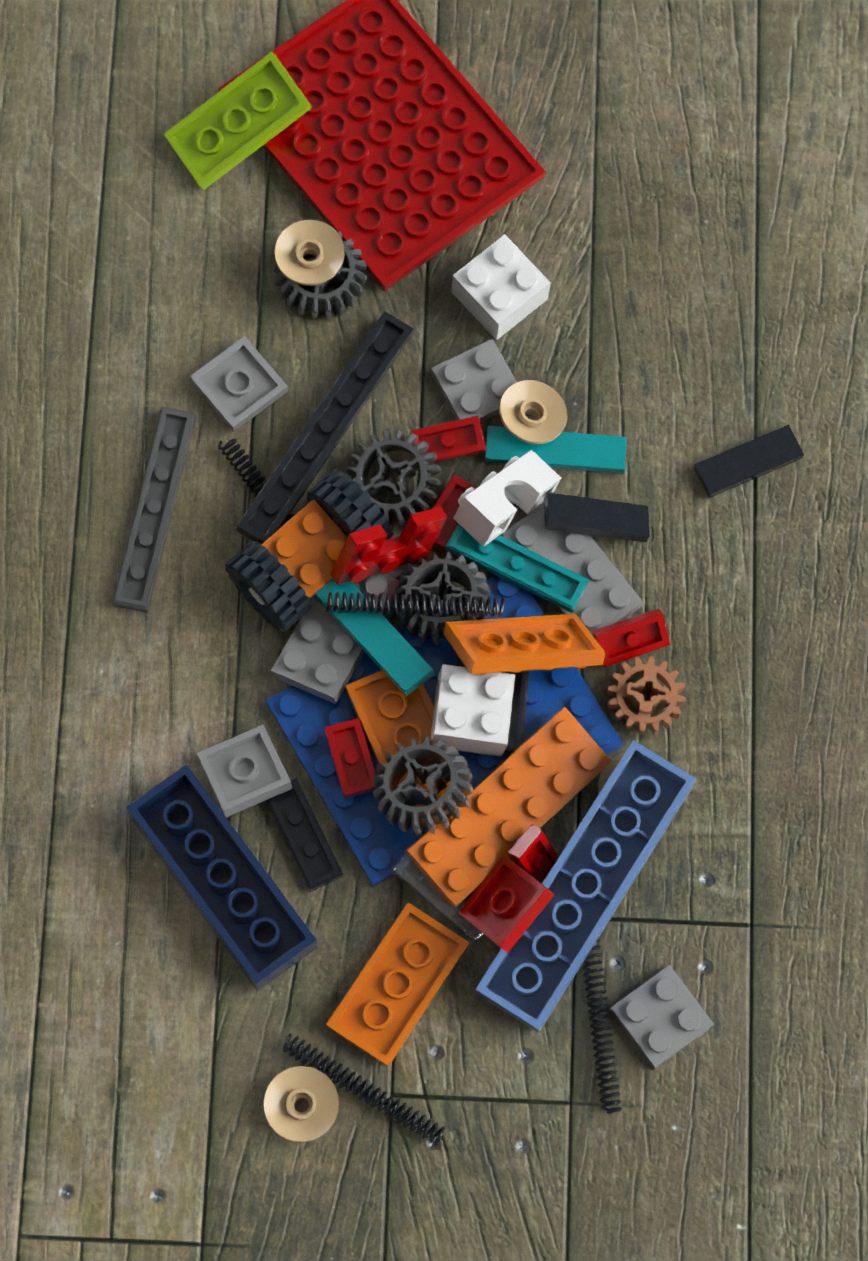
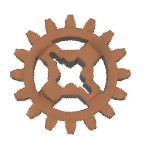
M650 656L647 664H642L641 659L635 657L632 668L625 662L622 664L621 672L623 675L619 673L613 674L611 681L615 685L608 687L607 694L615 698L609 700L608 708L618 709L614 720L619 721L624 718L627 721L625 730L628 731L635 725L638 726V734L643 735L645 729L650 727L652 733L656 735L658 734L660 724L669 729L672 725L670 717L676 719L680 717L682 711L676 706H684L686 697L678 694L684 690L685 684L675 683L679 672L675 670L668 673L666 671L668 662L664 661L658 667L655 665V660L652 656ZM642 675V678L637 682H628L631 678ZM656 677L660 679L666 685L667 688L662 687V685L658 682ZM643 690L649 691L650 701L643 700ZM626 704H630L636 714L629 710ZM667 707L661 714L651 717V713L656 709Z

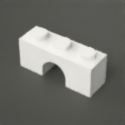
M532 450L521 458L514 456L506 463L501 472L498 474L495 471L491 472L478 488L470 487L458 499L460 506L453 519L484 547L507 530L517 512V509L511 503L518 505L526 514H530L544 504V497L548 492L553 493L561 477Z

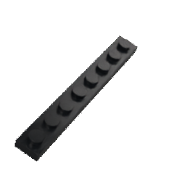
M383 312L238 523L237 532L254 542H259L261 545L283 526L412 336L414 328L389 313Z

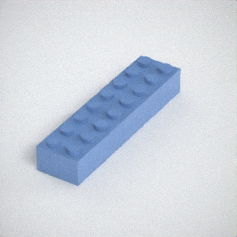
M633 740L542 883L555 895L508 953L501 948L475 989L476 994L539 1033L693 788L696 778Z

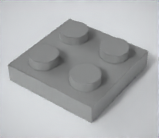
M245 336L190 376V382L233 432L288 392L286 383Z
M493 339L431 368V374L457 420L479 415L480 422L499 414L501 397L511 385L517 382Z
M264 725L197 753L201 766L225 817L293 789Z
M670 965L610 1008L612 1014L653 1069H656L714 1026V1023Z

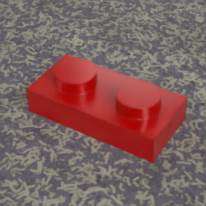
M479 415L410 431V433L417 435V444L422 441H426L429 444L426 453L434 452L437 455V459L431 464L487 452Z
M659 609L592 631L593 637L605 651L603 667L671 645L664 616Z
M360 718L324 727L343 798L346 799L376 790L377 788L373 784V777L376 776Z
M532 824L524 834L516 839L509 851L515 863L541 884L559 858L543 831Z

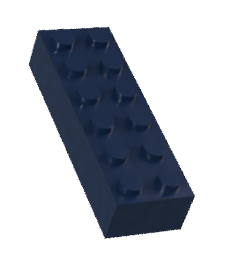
M187 764L126 807L133 823L257 991L317 948V939Z

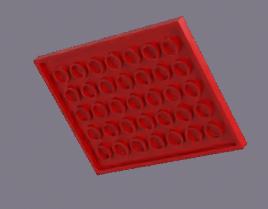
M346 0L272 51L313 108L265 143L263 148L326 223L335 229L337 233L339 231L342 233V241L352 239L354 242L352 249L361 250L360 260L366 262V270L384 292L545 178L546 171L398 0ZM252 64L247 69H245L244 71L233 77L231 80L218 88V92L222 90L224 87H226L228 84H230L237 77H239L241 74H243L245 71H247L249 68H251L254 64Z

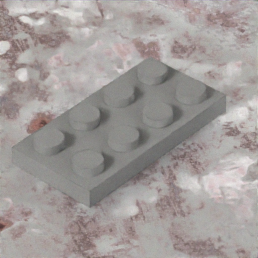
M544 504L501 534V536L589 579L588 585L573 613L555 604L553 605L561 615L576 614L591 634L593 630L623 621L643 606L644 602L590 535L545 529Z
M380 572L369 575L358 583H353L363 595L365 593L368 594L370 602L371 594H375L376 609L380 593L382 594L383 609L387 593L390 596L391 608L395 588L399 587L397 579ZM314 595L310 602L312 608L300 619L271 669L272 677L336 704L365 652L328 612H325L326 609L316 600Z

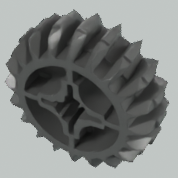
M339 231L338 234L340 235L341 239L343 240V235H342V233ZM352 239L343 242V264L346 268H340L338 273L327 282L311 285L312 293L285 277L279 270L277 263L274 264V272L277 274L274 277V283L277 287H280L278 290L280 298H288L287 306L289 309L299 305L298 314L300 316L304 315L307 310H310L311 317L314 320L318 317V312H324L325 317L329 320L331 318V310H336L342 316L344 304L353 308L355 305L354 297H361L363 294V287L361 285L366 284L367 275L364 274L366 262L360 260L362 252L360 249H352L354 244ZM307 254V255L304 256V258H306V257H308V256H310V255H313V254ZM314 256L313 258L305 261H314L316 257ZM330 288H338L332 292L325 293Z
M398 429L394 439H392L391 433L388 430H384L382 433L383 441H379L372 434L370 435V441L373 444L371 447L368 448L364 443L358 445L364 454L361 457L352 454L350 459L358 464V466L349 467L346 472L348 475L356 477L352 481H356L361 489L370 496L377 492L380 494L387 491L395 492L400 500L399 503H381L373 499L372 496L370 499L377 503L380 507V512L387 517L389 524L392 522L393 515L396 516L399 524H404V513L408 512L409 516L417 513L415 508L418 506L423 511L429 510V506L424 502L425 498L437 499V494L430 490V487H440L441 481L431 476L440 473L441 467L435 464L430 465L437 459V455L434 452L426 453L429 444L426 441L417 444L418 437L416 434L411 433L405 440L404 431ZM405 451L414 455L416 459L411 462L405 460L395 463L387 452ZM377 459L380 470L371 479V483L367 485L369 469ZM387 464L398 474H401V476H397L400 479L397 482L400 489L390 480L386 481L387 478H390L388 476L390 470ZM421 469L419 485L410 496L408 483L411 478L417 475L416 471Z
M447 552L444 559H439L433 553L432 561L429 562L420 557L418 568L408 565L406 569L408 576L400 575L398 580L399 587H396L394 594L397 595L398 608L400 595H404L405 609L407 595H411L412 610L416 594L419 599V607H421L422 595L426 596V608H428L429 596L432 595L434 609L436 596L439 595L441 610L445 590L448 610L452 595L455 597V609L457 608L458 597H462V607L464 609L465 597L468 596L470 611L474 596L477 600L478 611L480 597L484 598L485 609L487 598L491 595L490 586L486 583V576L483 572H478L477 565L474 562L466 565V559L463 555L454 561L449 552ZM451 581L461 584L468 591H463V588L451 584ZM402 610L398 615L400 624L407 626V631L411 636L418 633L419 640L422 643L432 637L433 644L438 646L441 639H446L443 634L446 622L487 619V616L484 618L482 613L479 617H476L474 613L469 617L466 612V615L462 617L460 611L456 617L453 615V612L450 616H447L445 612L440 616L438 611L434 617L426 616L424 613L419 616L417 612L411 615L409 611L404 615Z
M428 736L419 745L416 739L411 738V746L407 748L398 743V753L394 755L386 752L385 758L388 764H378L377 770L380 775L373 777V784L377 788L374 790L373 796L376 802H379L378 809L380 813L387 815L386 818L391 825L398 823L400 830L404 832L412 826L414 833L420 835L423 827H428L429 832L434 834L436 831L435 825L439 823L448 829V818L451 816L460 819L461 813L458 807L468 808L469 801L466 796L471 795L473 792L472 785L469 783L473 777L470 769L467 768L468 764L465 757L459 756L458 750L454 746L447 748L445 741L442 739L433 745L431 738ZM408 772L406 779L398 784L402 776ZM417 777L421 780L422 784H427L426 786L430 794H427L423 787L419 788ZM450 782L447 791L438 800L440 791L447 787L446 783ZM415 805H425L423 807H413Z

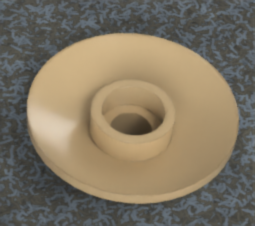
M302 220L291 224L282 231L275 245V260L279 270L289 280L301 285H318L333 278L340 270L344 261V244L337 231L328 224L317 220ZM313 254L316 259L314 261H305L304 256Z
M534 380L519 381L511 385L501 397L499 414L502 423L514 437L531 444L548 443L556 439L566 426V405L558 392L545 383ZM526 415H531L535 420L529 419Z
M297 1066L282 1071L270 1082L264 1096V1112L269 1125L278 1135L293 1142H309L321 1137L332 1127L338 1114L339 1098L334 1084L323 1072L312 1067ZM299 1099H304L308 1102L309 1108L307 1111L300 1113L294 1108L295 1102Z

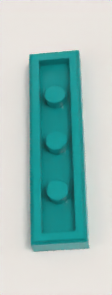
M488 426L485 463L506 464L514 456L521 458L532 450L550 468L624 474L627 437L562 432L551 442L531 444L517 439L505 427Z
M459 523L446 545V551L458 557L463 555L466 561L474 562L478 567L573 613L589 582V579L501 535L483 547Z
M332 580L315 593L316 600L325 609L329 592L332 593L333 608L336 592L339 593L340 608L344 592L346 593L347 608L350 593H353L354 608L356 606L357 593H360L361 606L363 607L364 595L351 581L336 585L335 581ZM330 609L328 610V613L405 696L409 695L434 675L431 666L380 612L375 614L372 610L368 614L365 609L364 613L361 614L358 609L356 613H353L352 610L349 613H346L345 610L339 613L336 609L332 613Z

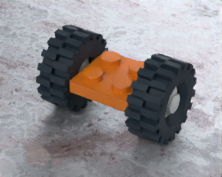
M333 469L307 492L309 503L263 544L260 545L257 541H251L225 564V570L229 574V578L236 584L235 587L238 591L242 592L246 601L250 602L254 609L268 623L271 622L272 626L281 632L289 629L312 608L309 598L332 579L330 574L350 533L381 524L387 534L385 540L393 536L392 527L387 522V517L380 512V507L377 503L370 499L371 496L366 491L364 492L356 481L353 482L349 475L343 474L339 469Z

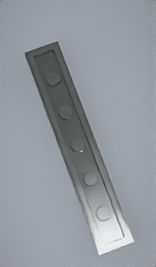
M161 406L112 601L113 606L148 613L196 421V413Z

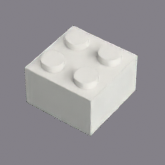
M504 234L453 275L451 292L483 327L498 340L548 300L551 283Z
M443 664L437 677L430 737L433 745L442 739L445 741L447 748L454 746L459 751L502 756L508 745L515 674L496 672L478 675L471 674L466 667Z

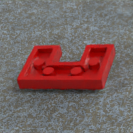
M441 506L412 514L401 535L385 540L387 534L381 524L350 533L330 575L336 585L350 581L358 583L369 575L379 572L386 574L395 570L398 566L408 563L418 564L420 557L425 560L430 555V550L440 535L447 515Z

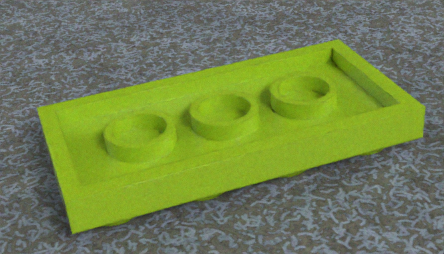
M271 51L165 132L164 135L198 185L205 190L313 107L279 59Z

